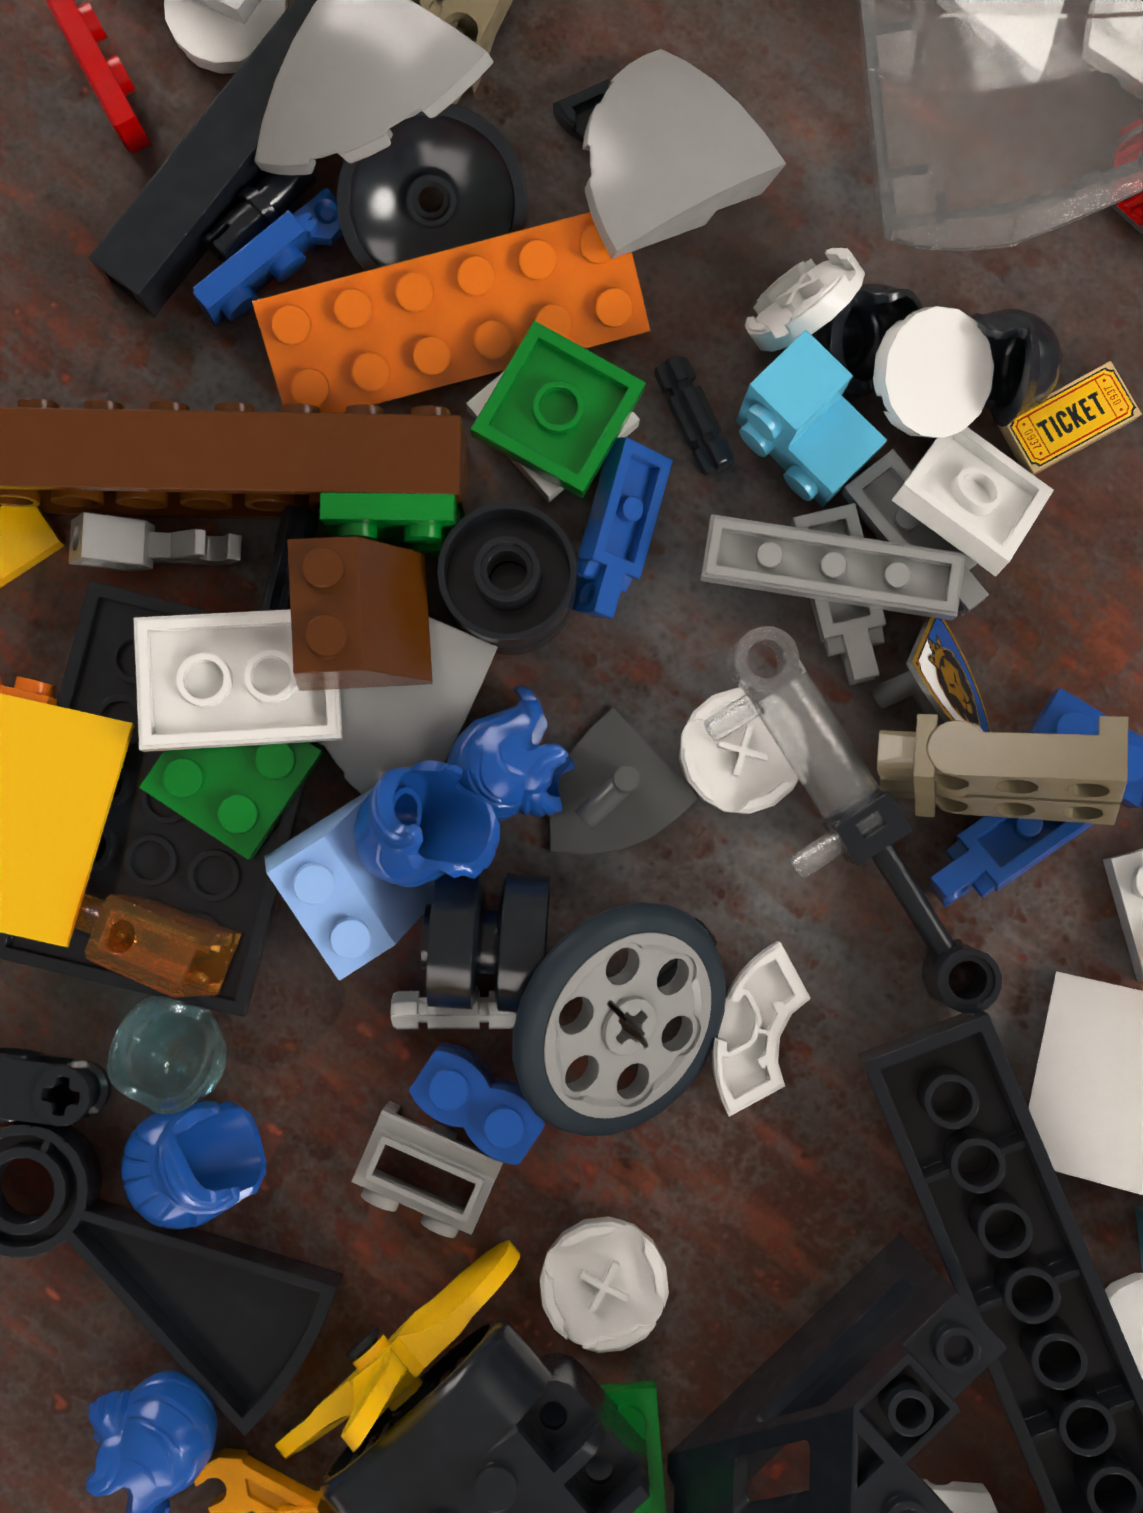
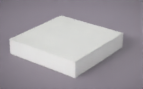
M967 427L963 431L945 438H936L892 501L996 577L1010 562L1054 490Z

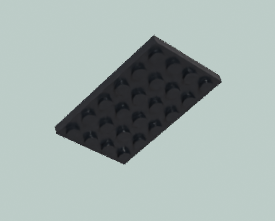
M89 581L56 706L134 724L74 927L81 926L102 936L97 940H92L73 932L69 947L66 948L0 933V959L245 1017L248 1014L279 893L266 873L264 856L293 838L307 779L252 860L241 856L139 788L164 751L143 752L139 750L134 618L212 614L217 612ZM309 742L316 747L317 742ZM86 958H101L107 961L110 960L106 958L124 959L217 995L207 996L154 978L153 980L185 996L173 998L95 964ZM131 965V967L135 970L182 986L179 982L175 983L173 982V980L164 977L161 978L159 977V975L153 974L151 972H145V970L141 968H136V966L133 967V965ZM116 967L120 971L128 972L127 974L131 976H134L136 978H142L140 980L146 983L150 982L152 983L151 985L160 986L138 974H135L123 968Z

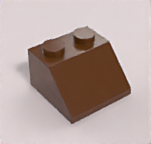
M357 536L287 539L293 672L299 691L432 684L425 553Z

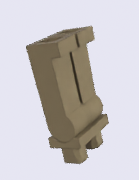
M917 714L916 732L880 730L877 771L878 775H880V791H889L893 798L915 799V816L935 817L936 805L941 810L953 814L1115 825L1128 778L1129 717L1099 716L1096 734L1084 735L981 732L979 728L970 722L956 720L945 722L938 726V715Z

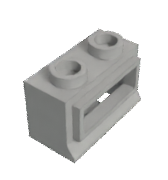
M389 1100L380 1113L351 1182L364 1187L361 1197L378 1208L395 1212L400 1203L423 1213L420 1223L439 1235L455 1238L459 1230L472 1235L503 1162L495 1160L484 1152L456 1140L458 1133L446 1126L435 1123L432 1129L398 1115L397 1113L401 1105ZM385 1145L474 1183L475 1187L466 1207L464 1208L376 1169Z

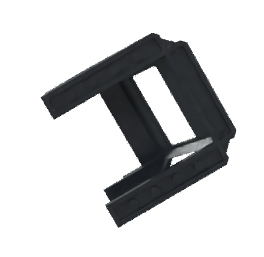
M900 1232L668 1454L667 1474L674 1484V1513H953L907 1462L961 1411L954 1400L1007 1347ZM807 1440L810 1445L809 1490L753 1502L750 1501L748 1497V1481L786 1444Z

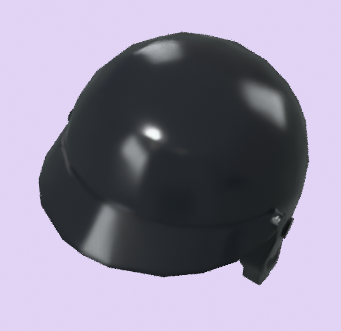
M863 284L850 303L830 322L817 330V341L853 375L845 389V392L849 395L861 397L875 390L873 383L875 355L886 331L898 320H904L909 314H912L911 312L923 308L922 303L913 291L898 289L884 284Z
M1013 308L985 314L975 313L971 316L978 323V328L990 343L994 363L991 393L983 408L990 409L996 424L1001 427L1008 426L1021 414L1044 402L1055 388L1062 368L1063 355L1057 334L1044 319L1036 314Z

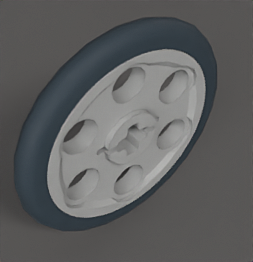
M640 902L607 909L581 922L554 945L536 968L520 1000L513 1027L512 1060L521 1093L536 1115L554 1128L576 1135H613L636 1128L662 1113L686 1091L704 1067L713 1049L714 1037H718L725 1012L726 980L722 960L707 930L690 914L672 906ZM627 948L629 953L625 967L617 975L607 977L606 966L611 956L616 951ZM677 958L678 968L673 979L665 986L657 987V977L663 965L669 960ZM582 997L583 1005L578 1017L572 1023L560 1026L559 1016L564 1005L571 999ZM608 1002L623 1012L624 1017L627 1019L625 1023L636 1033L637 1039L622 1029L621 1024L618 1022L620 1018L608 1007ZM681 1016V1028L672 1040L662 1043V1032L666 1024L671 1019ZM588 1055V1065L583 1075L574 1082L565 1083V1075L571 1063L578 1057ZM638 1063V1073L635 1080L630 1086L617 1091V1081L620 1074L631 1064Z

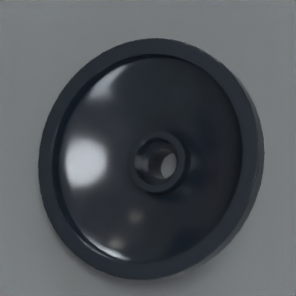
M450 104L434 118H429L421 111L390 128L393 136L390 139L391 145L354 163H348L345 159L343 160L337 184L338 218L344 239L351 253L365 271L524 230L527 216V191L519 161L509 143L492 124L480 115L462 106ZM429 186L439 189L442 196L439 206L432 210L424 209L418 202L421 190Z

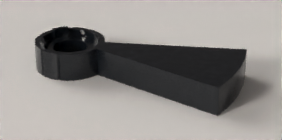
M12 1122L0 1128V1254L11 1258L33 1257L49 1252L66 1240L237 1429L246 1436L274 1406L303 1365L329 1314L343 1273L193 1227L180 1230L168 1229L163 1226L159 1227L145 1220L134 1209L99 1199L102 1184L99 1158L91 1142L82 1133H78V1129L72 1125L54 1126L32 1122ZM29 1158L41 1163L49 1171L54 1182V1198L46 1213L26 1215L16 1211L6 1201L2 1191V1176L6 1166L13 1159Z

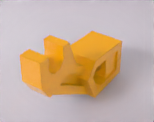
M223 1448L212 1454L204 1469L194 1481L195 1486L202 1484L209 1478H218L224 1482L227 1490L225 1493L213 1498L208 1507L210 1513H248L251 1511L255 1513H334L322 1498L320 1491L308 1488L248 1455L247 1450Z

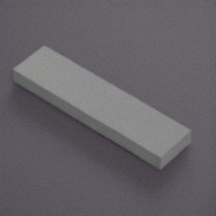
M711 514L700 581L952 621L957 617L966 554Z

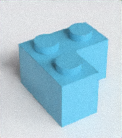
M805 330L750 383L736 422L742 427L739 430V434L747 446L761 457H766L769 454L786 471L783 477L789 487L799 497L806 501L814 498L824 507L877 455L887 439L842 396L853 375Z

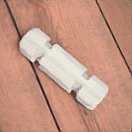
M479 990L472 1010L428 1007L427 997H420L419 991H397L393 993L390 1009L392 1025L396 1029H419V1023H428V1029H480V1023H489V1029H511L514 1027L517 1015L514 1012H499L497 1010L494 990H489V997H480Z

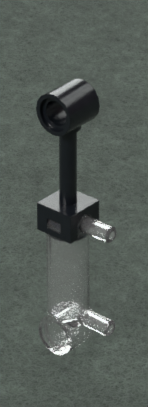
M761 626L743 634L732 644L729 650L727 669L731 680L744 691L745 695L704 721V727L712 740L719 742L760 716L826 821L823 823V826L828 833L792 855L789 861L799 877L806 878L840 855L843 856L845 861L858 866L872 858L930 950L922 965V979L926 989L934 998L961 1013H978L988 1009L997 1000L1002 989V974L998 964L989 954L962 943L961 939H952L893 843L914 830L891 793L881 790L800 661L795 641L787 632L776 627ZM755 643L770 646L776 653L778 659L777 669L768 679L755 676L749 670L747 654L750 647ZM969 961L973 968L971 983L961 991L952 992L949 985L951 970L958 963Z

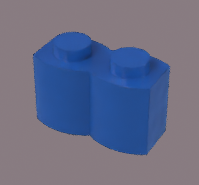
M441 1042L409 1089L414 1101L426 1114L446 1125L464 1127L471 1141L482 1152L503 1163L519 1165L545 1126V1121L534 1113L521 1093L519 1084L507 1079L493 1078L489 1068L477 1055L456 1044Z

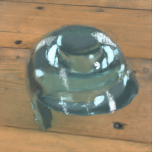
M151 996L142 1000L127 1014L118 1027L110 1046L107 1071L108 1078L113 1087L125 1096L149 1107L151 1111L165 1115L179 1113L209 1095L221 1080L227 1064V1044L224 1033L210 1013L211 1011L164 996Z

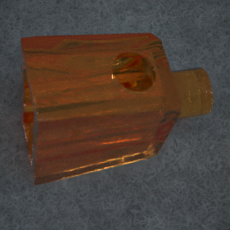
M85 893L73 930L77 934L90 938L85 949V958L173 998L218 995L241 937V933L151 899L111 893L105 901Z

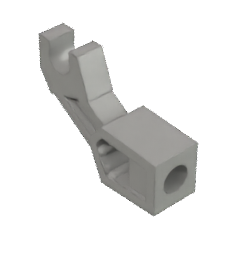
M83 512L71 520L69 564L124 572L153 569V563L209 566L231 565L241 559L242 535L207 536L206 530L190 529L172 533L155 532V525L146 520Z

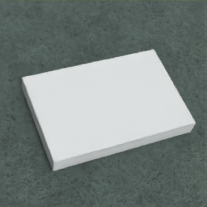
M291 609L134 618L139 750L148 752L343 740L340 689L299 691L293 672Z
M1056 971L1028 1109L1056 1172L1143 1195V991Z

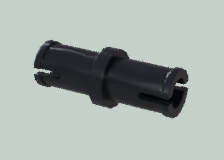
M312 172V174L290 176L268 173L254 188L246 185L237 195L239 203L209 232H206L201 237L204 244L218 260H222L224 263L280 218L309 187H312L317 182L315 174Z

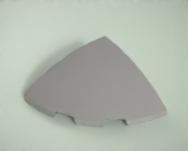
M317 0L294 37L275 79L263 117L254 161L262 171L293 176L312 174L316 165L315 159L338 153L348 163H354L369 157L391 145L390 139L393 136L391 127L415 116L421 111L429 118L436 117L470 88L494 61L485 49L447 22L411 0Z
M662 49L643 55L631 62L611 80L601 102L596 104L589 117L582 148L583 150L590 151L591 177L585 186L586 199L598 234L611 259L706 225L717 210L761 195L786 165V162L765 132L736 99L711 77L687 61Z
M429 617L432 684L340 689L343 740L320 741L318 743L326 747L335 763L344 772V779L360 794L373 788L381 775L388 770L399 767L411 768L415 764L427 760L445 762L483 683L498 648L497 646Z

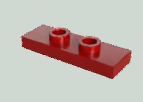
M45 0L111 125L127 151L131 150L132 154L152 145L126 95L136 91L118 55L115 54L106 59L98 45L99 42L108 37L89 1L77 6L75 0Z

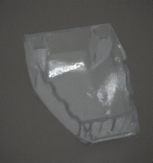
M859 0L862 83L874 201L884 239L911 248L961 252L1006 248L1068 225L1143 191V0Z

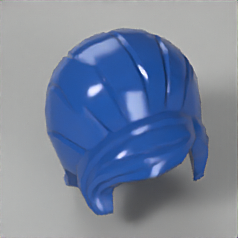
M517 686L513 689L519 697L516 706L474 720L456 738L446 762L450 765H458L463 769V776L458 782L467 790L488 799L492 804L498 822L509 819L519 813L525 816L543 817L544 815L553 816L556 813L562 812L563 805L558 789L559 780L564 773L575 768L574 761L568 757L569 754L566 749L558 743L539 746L547 728V721L539 699L533 690L525 686Z
M427 760L417 763L411 768L399 767L388 770L378 779L372 792L360 806L354 826V842L357 855L364 866L375 877L384 882L402 887H418L434 881L444 874L450 875L453 878L466 876L475 879L481 874L483 869L489 867L495 857L499 844L500 824L491 802L485 797L467 790L458 782L463 776V769L458 765Z
M203 1101L186 1105H174L153 1113L144 1119L131 1133L126 1141L123 1151L125 1155L121 1161L124 1191L135 1211L151 1224L178 1230L203 1225L230 1209L242 1199L256 1194L266 1175L264 1149L253 1115L233 1101L221 1104L214 1101Z
M179 1371L155 1373L143 1380L133 1390L125 1389L123 1392L114 1390L108 1394L100 1395L94 1402L88 1405L89 1422L95 1430L93 1439L100 1444L97 1449L96 1467L87 1477L86 1491L95 1497L110 1495L121 1488L126 1489L128 1500L125 1513L169 1512L170 1501L168 1498L192 1485L212 1456L218 1428L214 1402L190 1376Z

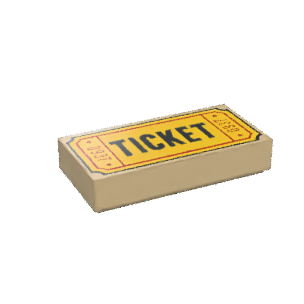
M1109 361L1052 392L1044 402L1021 414L1008 426H997L1020 466L1031 474L1036 475L1133 422L1142 413L1113 363Z

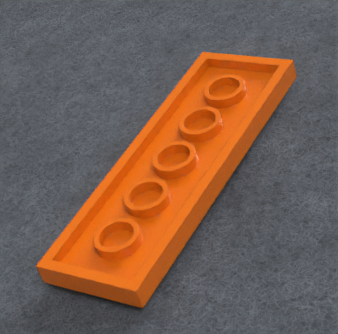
M590 212L252 301L282 404H310L318 407L320 413L346 412V407L351 405H374L505 370L534 320L583 348L597 346L650 331L632 252L611 259L598 234Z

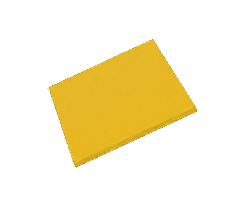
M0 693V933L61 947H69L134 729L133 723Z

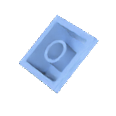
M373 788L264 856L267 875L339 981L396 945L424 914L426 904H432L435 881L418 887H402L384 882L375 877L358 857L354 842L356 816L360 806L372 792Z

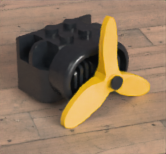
M510 1240L496 1245L476 1259L432 1300L417 1309L389 1339L384 1334L377 1337L381 1332L377 1326L368 1331L346 1353L349 1360L355 1358L352 1364L357 1369L326 1397L305 1420L275 1444L276 1449L287 1459L302 1451L350 1417L341 1435L348 1446L328 1469L320 1487L322 1498L334 1513H633L650 1497L646 1440L642 1439L618 1411L615 1403L581 1363L572 1356L562 1353L546 1354L539 1358L509 1321L498 1318L485 1323L464 1338L425 1374L419 1377L421 1372L461 1334L471 1318L515 1269L520 1259V1252Z

